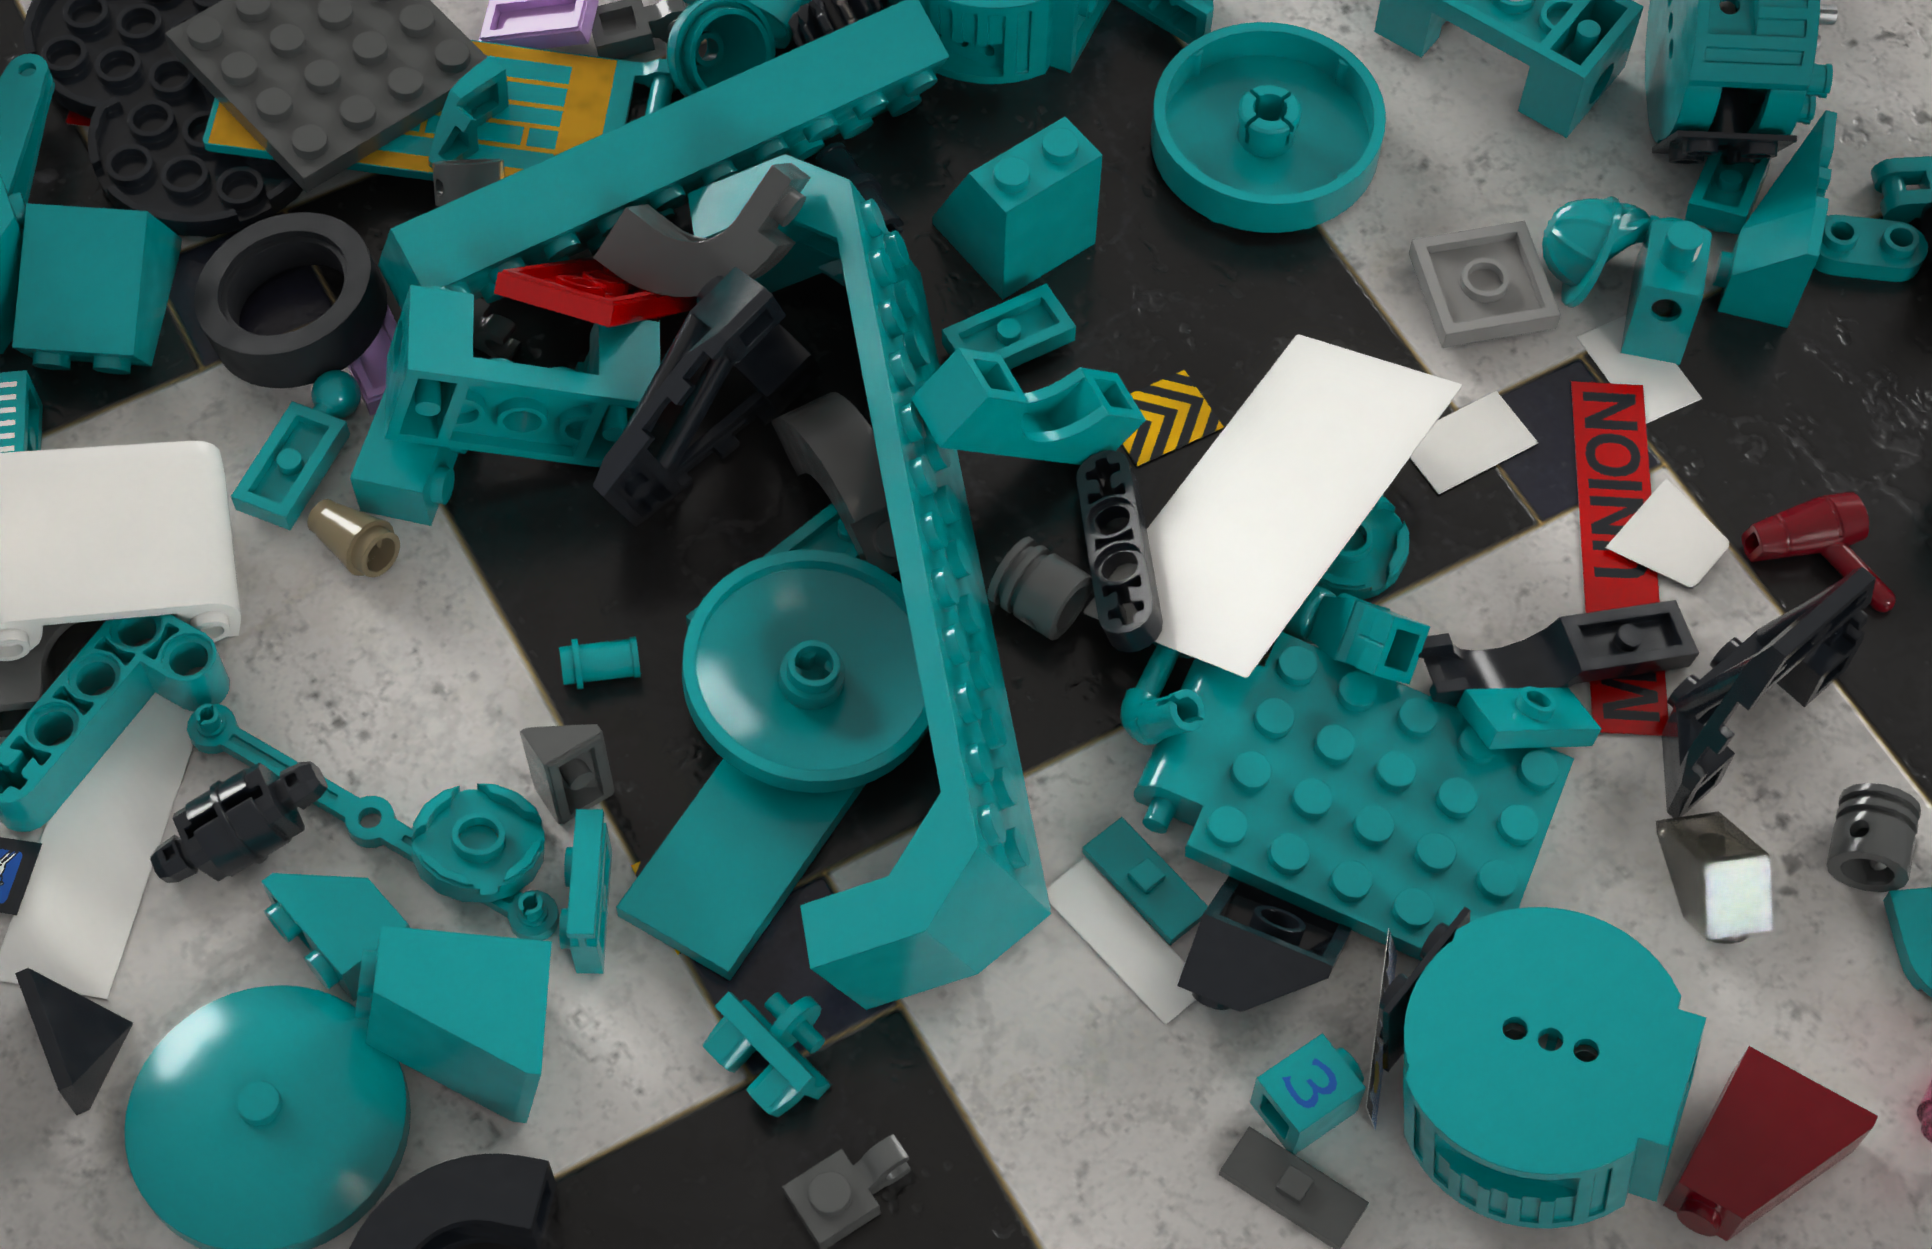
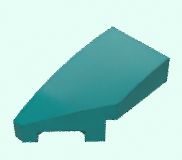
M490 55L473 67L450 89L430 150L429 166L433 168L432 163L466 159L479 150L477 127L509 107L506 68L493 56Z

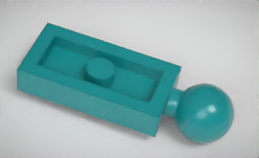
M331 370L320 375L314 382L311 391L313 408L294 401L290 403L231 495L232 502L237 511L287 530L292 529L350 436L347 422L341 418L351 415L357 409L361 400L360 386L352 375L341 370Z

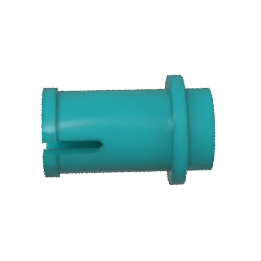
M636 636L629 637V639L578 645V639L576 638L571 639L572 645L559 647L563 684H577V690L584 689V682L633 676L634 678L641 677Z

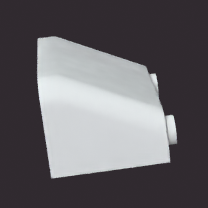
M191 440L0 453V661H13L26 656L30 650L40 643L43 626L174 614L178 619L204 632L213 642L225 637L239 636L241 611L226 477L220 450L214 444Z

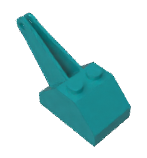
M23 54L14 58L0 77V354L4 353L13 339L26 203L29 200L52 95L55 91V82L48 64L43 57L37 54Z

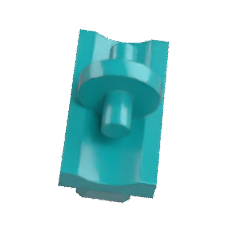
M729 991L714 1006L724 1017L716 1024L702 1046L720 1065L733 1073H736L756 1050L770 1063L746 1089L749 1095L768 1114L780 1117L797 1104L804 1095L818 1100L831 1087L832 1084L793 1045L798 1041L810 1054H813L825 1042V1038L813 1027L820 1016L822 1008L811 996H805L791 1005L779 992L774 993L764 1005L777 1019L774 1024L749 1000L740 1001Z

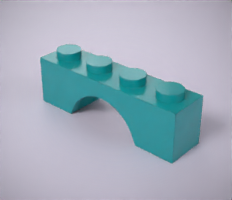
M960 347L911 397L924 420L923 427L926 434L939 448L1081 465L1089 456L1100 451H1116L1146 421L1117 373L1079 367L1066 377L1047 387L1023 393L1001 354Z

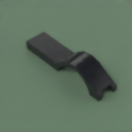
M1671 600L1562 616L1547 628L1525 640L1501 648L1481 651L1458 648L1452 643L1449 633L1427 636L1422 652L1418 657L1424 659L1433 683L1429 689L1432 700L1457 706L1465 689L1524 688L1527 686L1537 688H1570L1578 683L1689 667L1699 655V651L1677 601Z

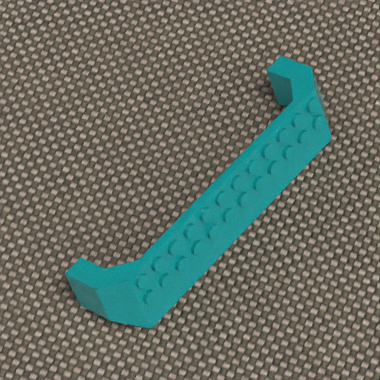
M784 154L687 194L694 235L712 238L722 233L735 221L772 165L794 164L811 177L801 191L806 200L799 213L787 226L783 227L779 224L777 228L796 243L775 267L755 279V281L772 293L824 273L847 290L941 793L889 876L800 905L810 969L867 1010L979 974L1052 913L958 452L955 449L939 448L929 438L923 427L924 420L911 399L940 367L921 273L910 260L907 247L900 233L897 230L889 232L886 228L883 215L874 199L865 200L849 179Z

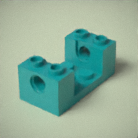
M1380 0L1374 32L1422 58L1440 37L1441 28L1448 21L1530 66L1518 112L1567 138L1625 68L1644 6L1632 0Z
M410 285L387 355L384 439L600 468L604 456L623 433L660 366L659 322L643 320L614 327H606L594 323L590 332V350L584 363L578 362L575 370L567 367L547 368L513 363L504 358L473 357L474 294L451 291L440 286L423 287Z

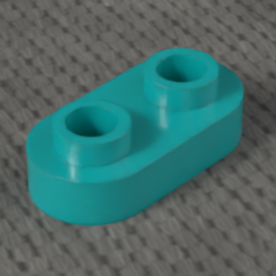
M1827 215L1820 254L1814 268L1822 273L1833 276L1903 282L1913 278L1919 272L1928 252V244L1924 235L1917 228L1905 222L1846 215Z

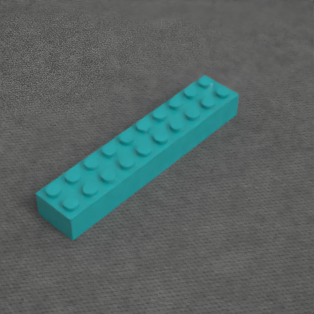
M904 0L390 228L377 266L401 310L410 285L423 287L440 286L451 291L474 294V300L483 297L486 303L495 302L504 298V296L494 294L498 272L503 271V269L570 260V256L588 248L591 254L595 255L626 207L648 204L670 220L675 215L673 209L689 202L687 194L689 192L784 154L804 160L825 146L823 140L841 133L843 139H849L874 124L872 118L889 111L892 117H897L910 111L922 102L919 95L938 82L936 73L950 56L920 1Z

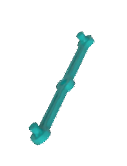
M205 703L200 705L188 720L187 732L193 746L201 752L218 754L224 751L249 767L261 763L279 777L280 771L299 763L239 728L233 712L226 706ZM325 778L328 788L322 797L313 803L314 805L345 822L351 839L357 845L364 848H377L384 845L413 862V829L396 819L394 810L387 800L378 796L359 798ZM377 814L381 817L379 824L375 827L366 828L360 824L366 815ZM539 890L526 891L524 893L519 891L513 896L490 903H483L507 917L513 934L520 939L546 940L555 933L559 925V911L555 900L549 894Z

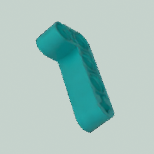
M173 615L106 620L0 745V822L8 829L17 832H30L48 822L154 693L159 694L183 709L193 712L205 703L220 704L229 692L230 679L213 640L204 632ZM151 639L146 644L135 646L139 641ZM204 667L198 673L185 675L194 668ZM104 687H111L105 693H102L100 695H93L99 689H102ZM70 736L63 743L51 746L58 738Z

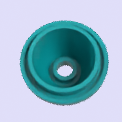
M697 0L693 2L676 19L667 43L668 69L674 84L685 97L775 58V41L771 26L761 10L748 0ZM706 39L707 51L704 57L701 58L699 46Z

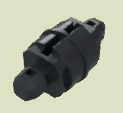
M311 761L299 762L280 771L279 777L263 764L258 763L250 769H243L223 782L218 780L210 786V790L189 801L186 807L174 813L172 819L180 837L174 834L160 844L150 856L155 873L163 881L174 883L198 873L199 869L219 882L227 876H234L254 863L261 864L268 858L269 854L288 844L294 836L304 831L305 825L297 807L303 810L321 798L328 788L321 770Z

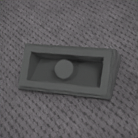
M598 724L530 727L520 731L534 788L558 824H564L576 816V809H590L614 795L615 789L603 731Z

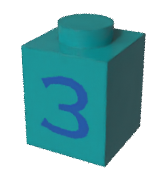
M1322 1033L1258 1076L1255 1081L1250 1104L1285 1149L1295 1155L1358 1111L1366 1089L1363 1084L1364 1076L1352 1055L1344 1048L1335 1049Z

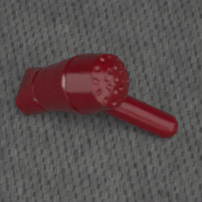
M1854 492L1816 497L1752 524L1741 536L1744 551L1750 562L1820 553L1843 578L1852 570L1864 567L1876 577L1872 600L1869 605L1878 612H1888L1896 603V597L1892 590L1849 547L1866 539L1869 533L1867 509L1860 497Z

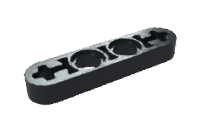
M1100 451L1089 456L1081 464L1077 471L1076 479L1097 615L1110 644L1114 648L1128 653L1136 652L1149 647L1158 639L1163 624L1139 483L1127 457L1119 451ZM1110 478L1115 495L1105 497L1102 491L1105 486L1104 480ZM1123 517L1130 519L1127 526L1115 534L1105 535L1100 533L1103 526L1115 518ZM1127 563L1138 565L1130 577L1122 581L1108 580L1110 573L1116 567ZM1133 603L1137 612L1133 617L1134 622L1127 625V615L1123 604Z

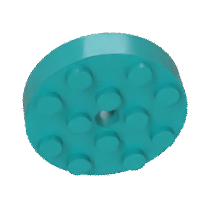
M1253 22L1227 26L1205 34L1188 44L1170 61L1163 71L1155 91L1151 124L1153 158L1157 169L1169 188L1189 207L1212 222L1261 233H1281L1309 229L1331 220L1346 211L1363 195L1370 185L1377 169L1385 133V105L1379 86L1371 72L1352 52L1329 37L1303 27L1274 22Z

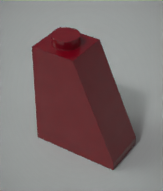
M1749 1046L1732 1071L1663 1206L1676 1212L1679 1221L1690 1230L1709 1237L1716 1235L1728 1241L1854 1152L1874 1127L1878 1116Z

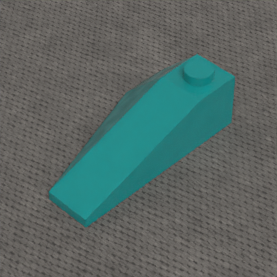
M1826 110L1742 227L1732 253L1721 251L1712 282L1713 286L1722 287L1718 312L1788 328L1820 254L1829 199L1824 198L1831 180L1832 169H1828L1834 150L1836 112Z

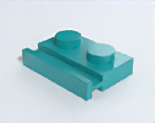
M576 809L573 847H567L565 852L564 879L565 886L570 887L568 908H562L560 913L559 941L561 949H570L576 973L604 974L612 847L607 824L604 823L603 809Z

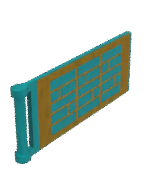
M471 40L487 57L493 56L506 68L509 107L477 127L479 150L466 159H503L505 177H508L625 125L628 120L635 83L644 84L650 88L645 115L670 105L672 94L678 88L671 78L667 59L658 58L649 62H634ZM215 98L203 137L205 150L274 160ZM442 111L347 168V170L434 181L433 168L429 166V155Z

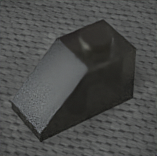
M1719 811L1656 821V833L1682 916L1707 941L1733 944L1746 940L1748 934L1772 931L1770 855Z

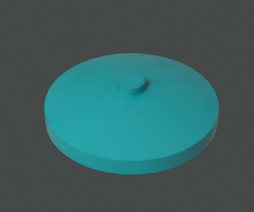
M800 549L778 552L752 560L725 576L704 597L693 615L684 642L682 660L684 697L689 713L707 743L717 754L742 773L760 782L790 791L807 793L843 791L862 786L891 772L916 750L926 736L929 726L902 584L881 568L856 557L833 551Z
M278 985L246 989L214 1000L196 1010L176 1025L155 1047L137 1076L130 1094L124 1129L125 1149L128 1165L141 1195L157 1217L172 1232L199 1249H313L334 1239L356 1224L382 1197L401 1164L407 1146L411 1116L410 1097L406 1078L399 1061L365 1044L368 1019L354 1018L355 1007L352 1004L323 991L299 986Z

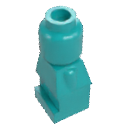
M1316 585L1282 632L1309 644L1317 645L1335 661L1350 664L1357 669L1378 677L1410 684L1419 660L1418 655L1422 652L1430 626L1392 612L1389 608L1369 603L1346 593L1336 597L1328 589Z

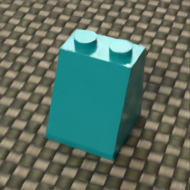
M1063 117L970 172L932 216V224L1003 300L1095 244L1103 155L1066 117Z
M26 203L12 348L33 359V366L49 370H70L71 361L93 363V370L109 374H130L131 365L152 366L181 252L182 238L148 211Z
M380 926L377 951L363 949L354 1018L368 1019L365 1044L512 1122L527 1123L542 1071L552 941Z

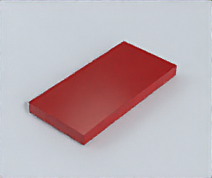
M594 256L503 269V271L498 272L494 294L606 327L686 312L697 305V296H666L638 288L611 272L593 258Z

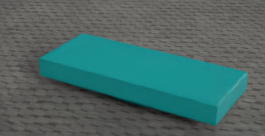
M1123 817L1119 818L1082 847V853L1170 946L1201 921L1203 913L1208 907L1207 904Z

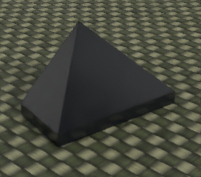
M30 968L15 973L58 1091L76 1115L90 1110L133 1022Z

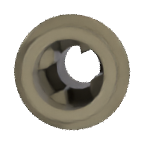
M324 499L318 502L308 516L307 525L309 530L316 534L353 575L378 577L388 571L398 557L400 540L394 534L393 527L388 521L336 503L331 499Z

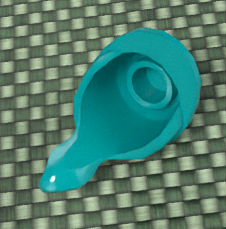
M1613 196L1605 199H1579L1568 202L1557 209L1544 230L1542 249L1543 258L1548 269L1557 279L1563 282L1561 301L1570 308L1578 306L1588 296L1597 282L1604 265L1627 247L1636 243H1643L1651 221L1664 220L1676 222L1682 219L1674 217L1659 218L1655 215L1649 216L1643 209L1632 204L1620 203L1619 199Z

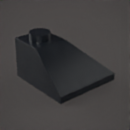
M1228 876L1203 913L1177 986L1192 992V996L1199 1003L1217 1010L1232 1008L1243 1012L1328 979L1350 937L1352 928L1318 916Z

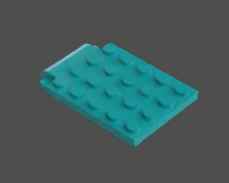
M1281 632L1277 637L1265 666L1257 665L1248 678L1194 658L1181 689H1190L1199 695L1205 706V718L1201 721L1197 720L1201 724L1200 728L1192 732L1169 736L1155 744L1134 790L1136 801L1148 806L1142 821L1147 829L1155 833L1164 834L1167 832L1172 818L1191 825L1194 828L1185 846V857L1318 916L1351 927L1352 931L1386 945L1389 928L1396 950L1420 961L1423 960L1420 957L1422 947L1434 928L1442 922L1450 926L1464 907L1471 910L1470 922L1495 912L1519 908L1574 758L1551 748L1488 749L1457 707L1434 702L1431 696L1397 681L1378 677L1357 669L1350 664L1335 661L1320 648L1284 632Z

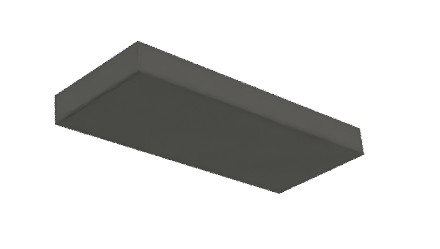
M1250 1126L1219 1172L1221 1177L1333 1249H1341L1369 1204L1365 1199Z

